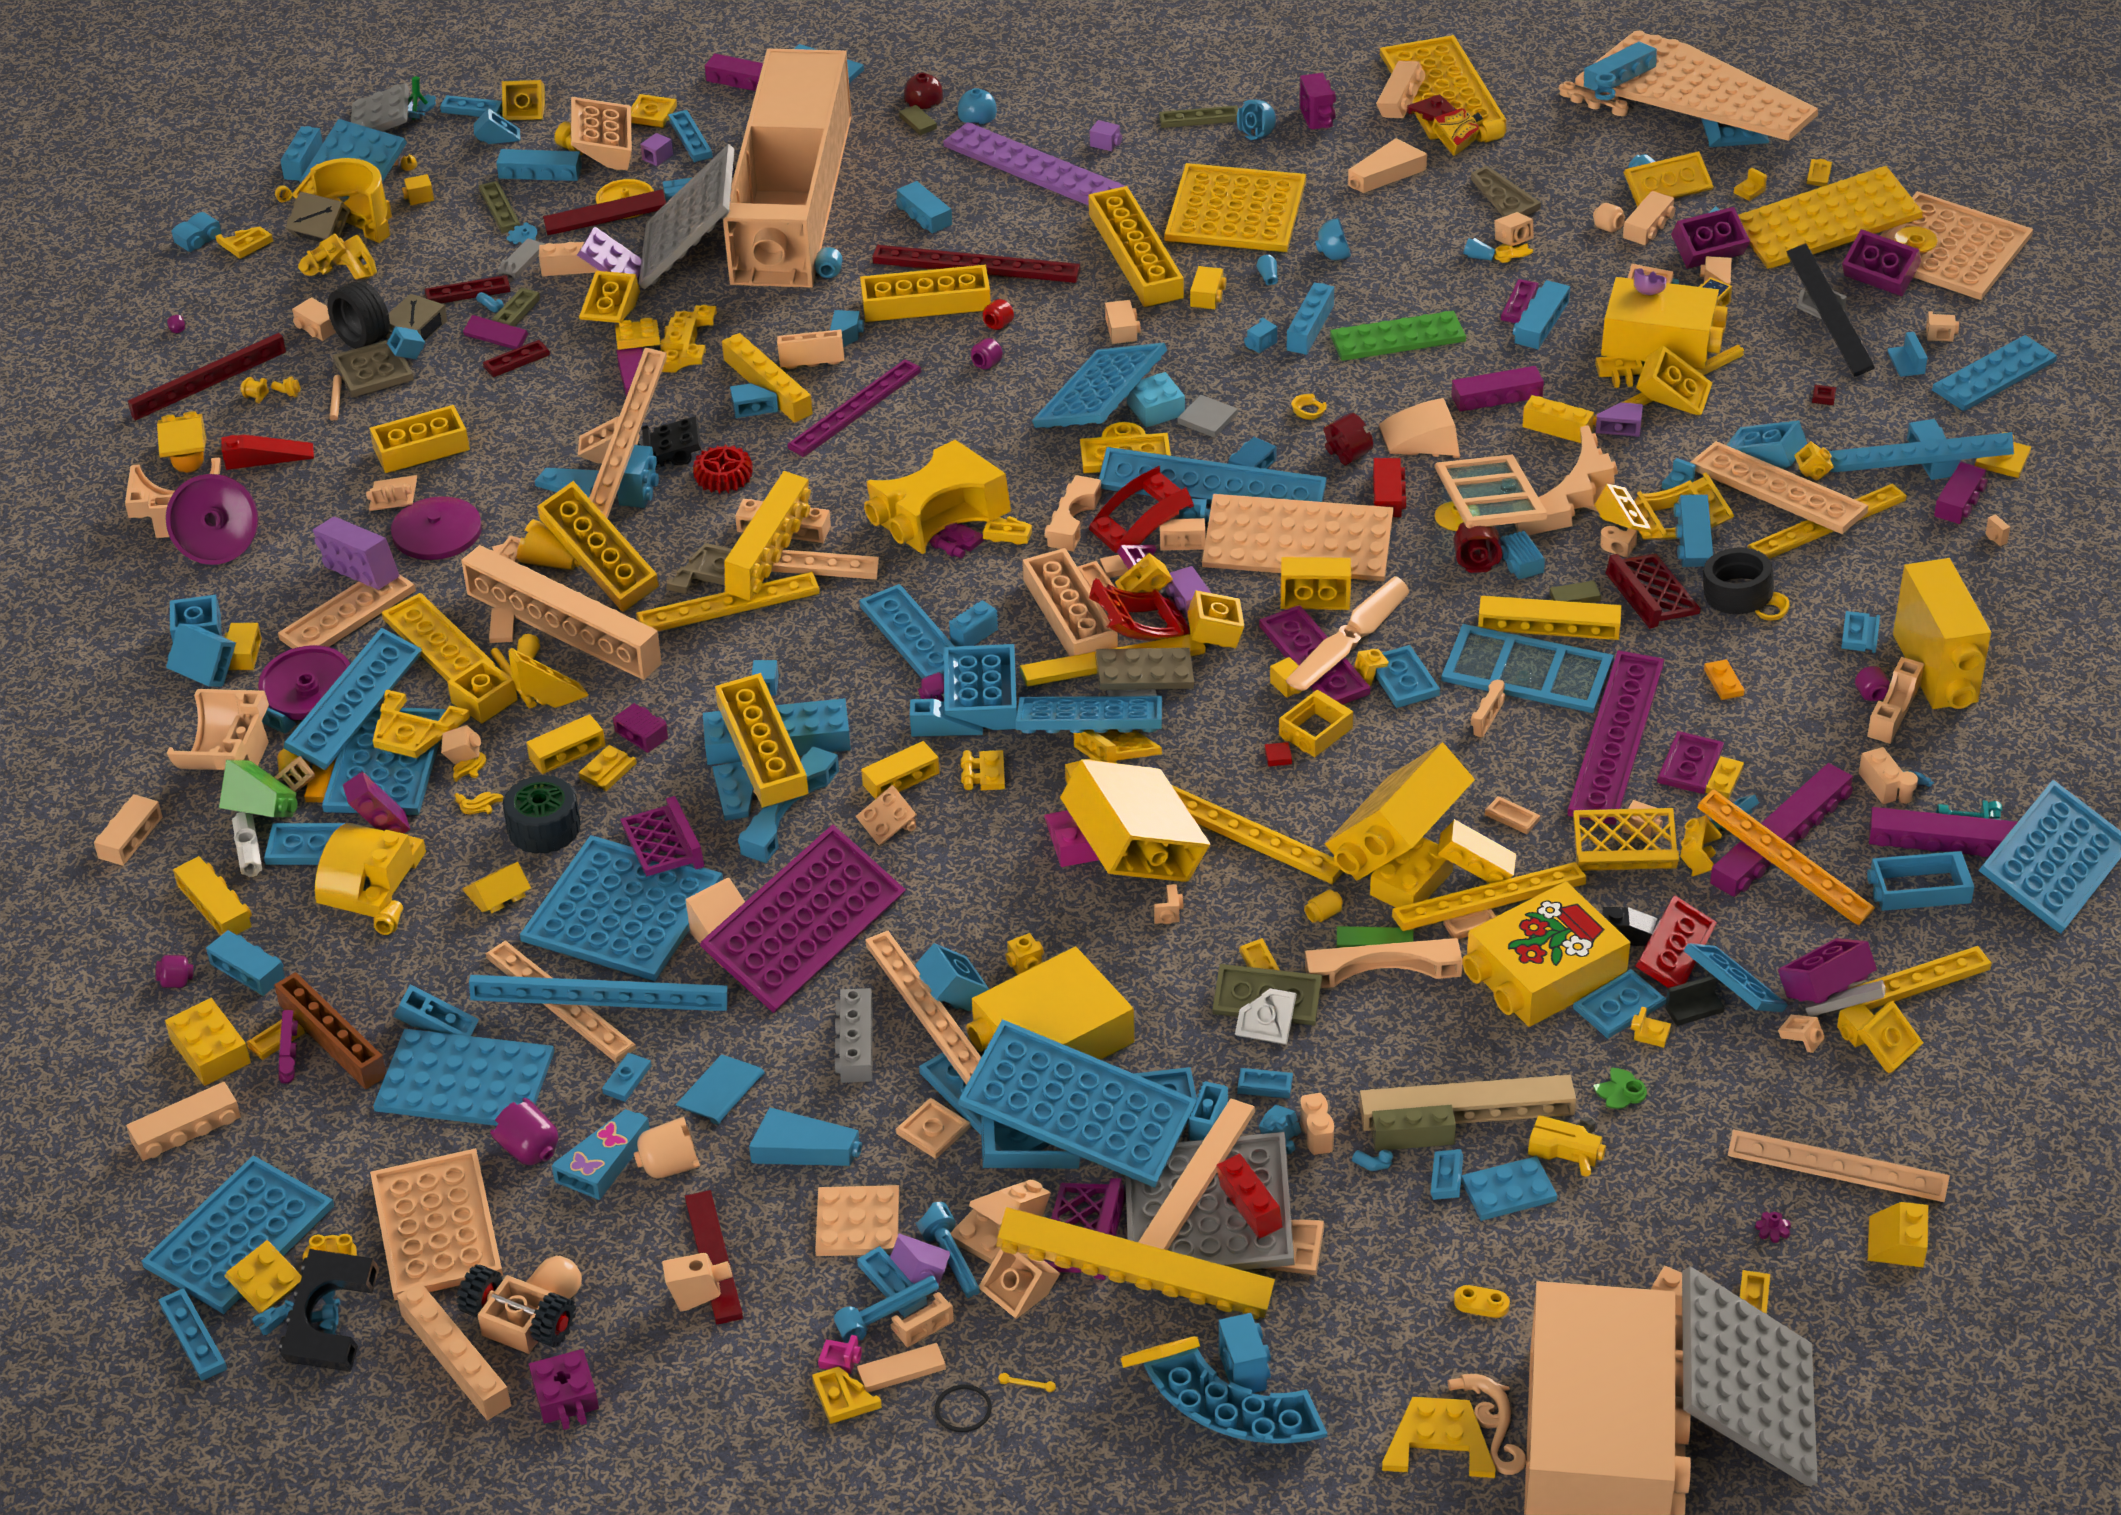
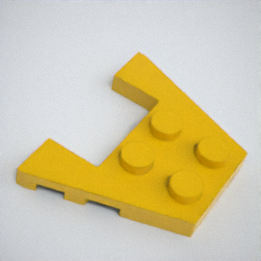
M386 690L384 694L385 700L380 709V719L377 721L372 740L374 748L418 758L442 740L443 733L456 729L470 718L469 710L449 706L439 721H434L399 712L407 702L406 694Z
M1412 1397L1382 1461V1471L1408 1472L1409 1448L1469 1451V1476L1495 1478L1496 1468L1470 1400Z

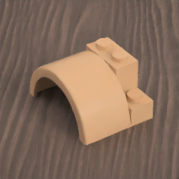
M211 458L212 467L210 474H220V458ZM132 465L130 467L125 500L128 518H144L148 516L152 518L156 538L169 537L166 527V510L169 500L175 491L161 488L152 483L143 474L140 465Z
M197 689L194 695L198 713L195 742L191 751H174L172 747H169L167 755L173 765L179 769L225 771L226 760H249L258 766L269 743L262 723V719L269 706L265 691Z

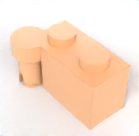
M1884 747L1864 752L1861 755L1859 774L1882 804L1896 801V797L1899 799V802L1904 804L1912 801L1913 791L1916 789L1918 782L1917 775L1908 771L1903 772Z

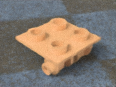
M417 475L374 481L373 488L366 492L367 499L371 500L369 511L413 505Z
M892 785L856 815V818L880 846L901 828L908 831L915 830L916 820L914 817L917 814Z

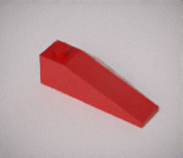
M244 434L221 437L222 455L226 470L314 459V446L310 442Z

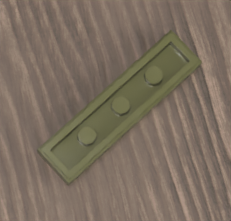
M1238 106L1159 112L1161 128L1237 122Z
M498 181L478 186L502 234L510 230L514 231L515 226H521Z

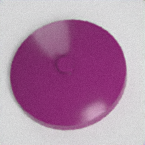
M204 474L187 480L175 490L166 510V527L175 547L189 559L203 564H222L236 559L252 544L258 528V511L251 494L239 482L220 474Z
M444 496L426 498L414 502L413 505H408L397 514L391 525V535L397 549L407 556L422 560L445 559L460 554L477 541L482 530L480 514L472 504L459 498Z
M309 645L293 648L278 655L267 664L260 675L258 688L259 691H265L269 703L268 708L285 715L289 719L304 720L347 669L350 662L342 653L330 647Z

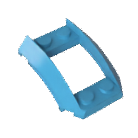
M1701 118L1705 134L1708 137L1709 147L1769 143L1768 135L1734 126L1719 127L1718 122Z

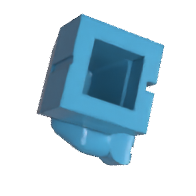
M1276 1104L1265 1113L1259 1124L1261 1134L1285 1133L1286 1154H1291L1295 1150L1294 1142L1292 1140L1289 1141V1139L1301 1133L1295 1111Z

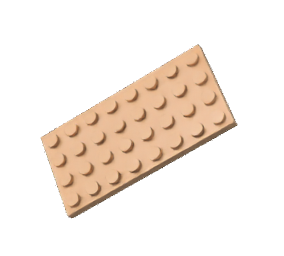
M1213 494L1202 567L1281 573V557L1351 558V579L1385 581L1393 507Z

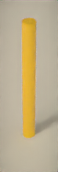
M493 648L490 654L502 671L512 677L510 664L498 648ZM518 692L529 709L537 705L532 696L525 697Z

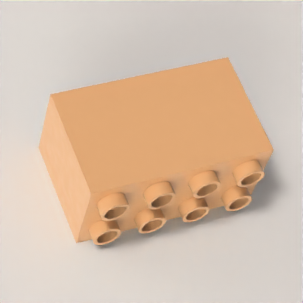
M1536 1281L1530 1346L1524 1515H1685V1493H1689L1691 1469L1690 1457H1685V1445L1689 1444L1690 1414L1683 1410V1351H1675L1683 1350L1682 1315H1675V1291Z

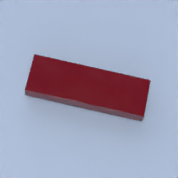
M540 340L486 360L483 362V367L494 378L550 355V351Z

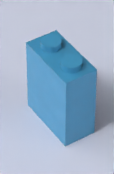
M178 624L166 668L204 685L222 687L227 676L236 642L194 624Z

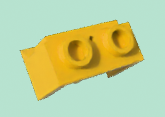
M1705 815L1690 819L1685 824V836L1681 841L1680 857L1692 869L1691 876L1712 870L1714 864L1709 858L1715 856L1716 851L1712 846L1704 847V844L1721 839L1722 834Z

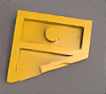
M839 1366L812 1375L813 1384L830 1424L882 1408L881 1399L877 1395L873 1397L866 1392L864 1385L856 1379L850 1378L848 1373Z

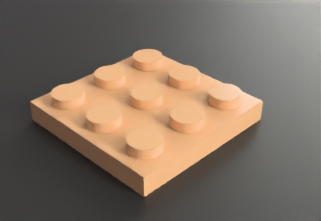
M899 1185L818 1187L816 1256L865 1255L879 1246L887 1254L892 1253L899 1228Z

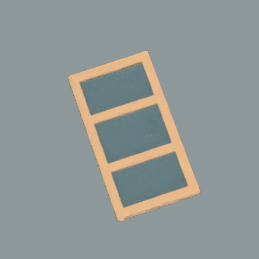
M1513 454L1438 462L1434 465L1467 528L1547 520V512Z

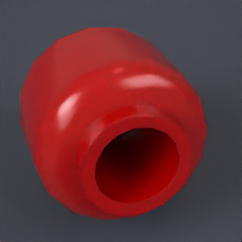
M1003 299L994 300L983 310L984 323L994 330L1004 328L1014 318L1012 306Z

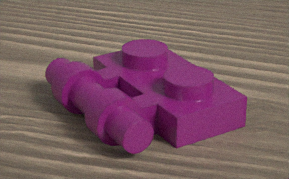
M955 522L945 526V529L934 535L929 543L936 549L941 548L952 557L956 556L962 559L965 556V550L971 552L984 539L983 534Z

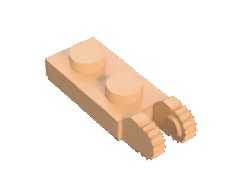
M1497 679L1489 684V693L1485 698H1482L1477 712L1472 714L1471 726H1473L1475 736L1484 737L1505 701V693H1503L1505 683L1503 680Z

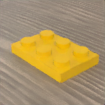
M642 318L640 322L623 320L621 323L615 324L618 350L660 345L658 323L653 318Z

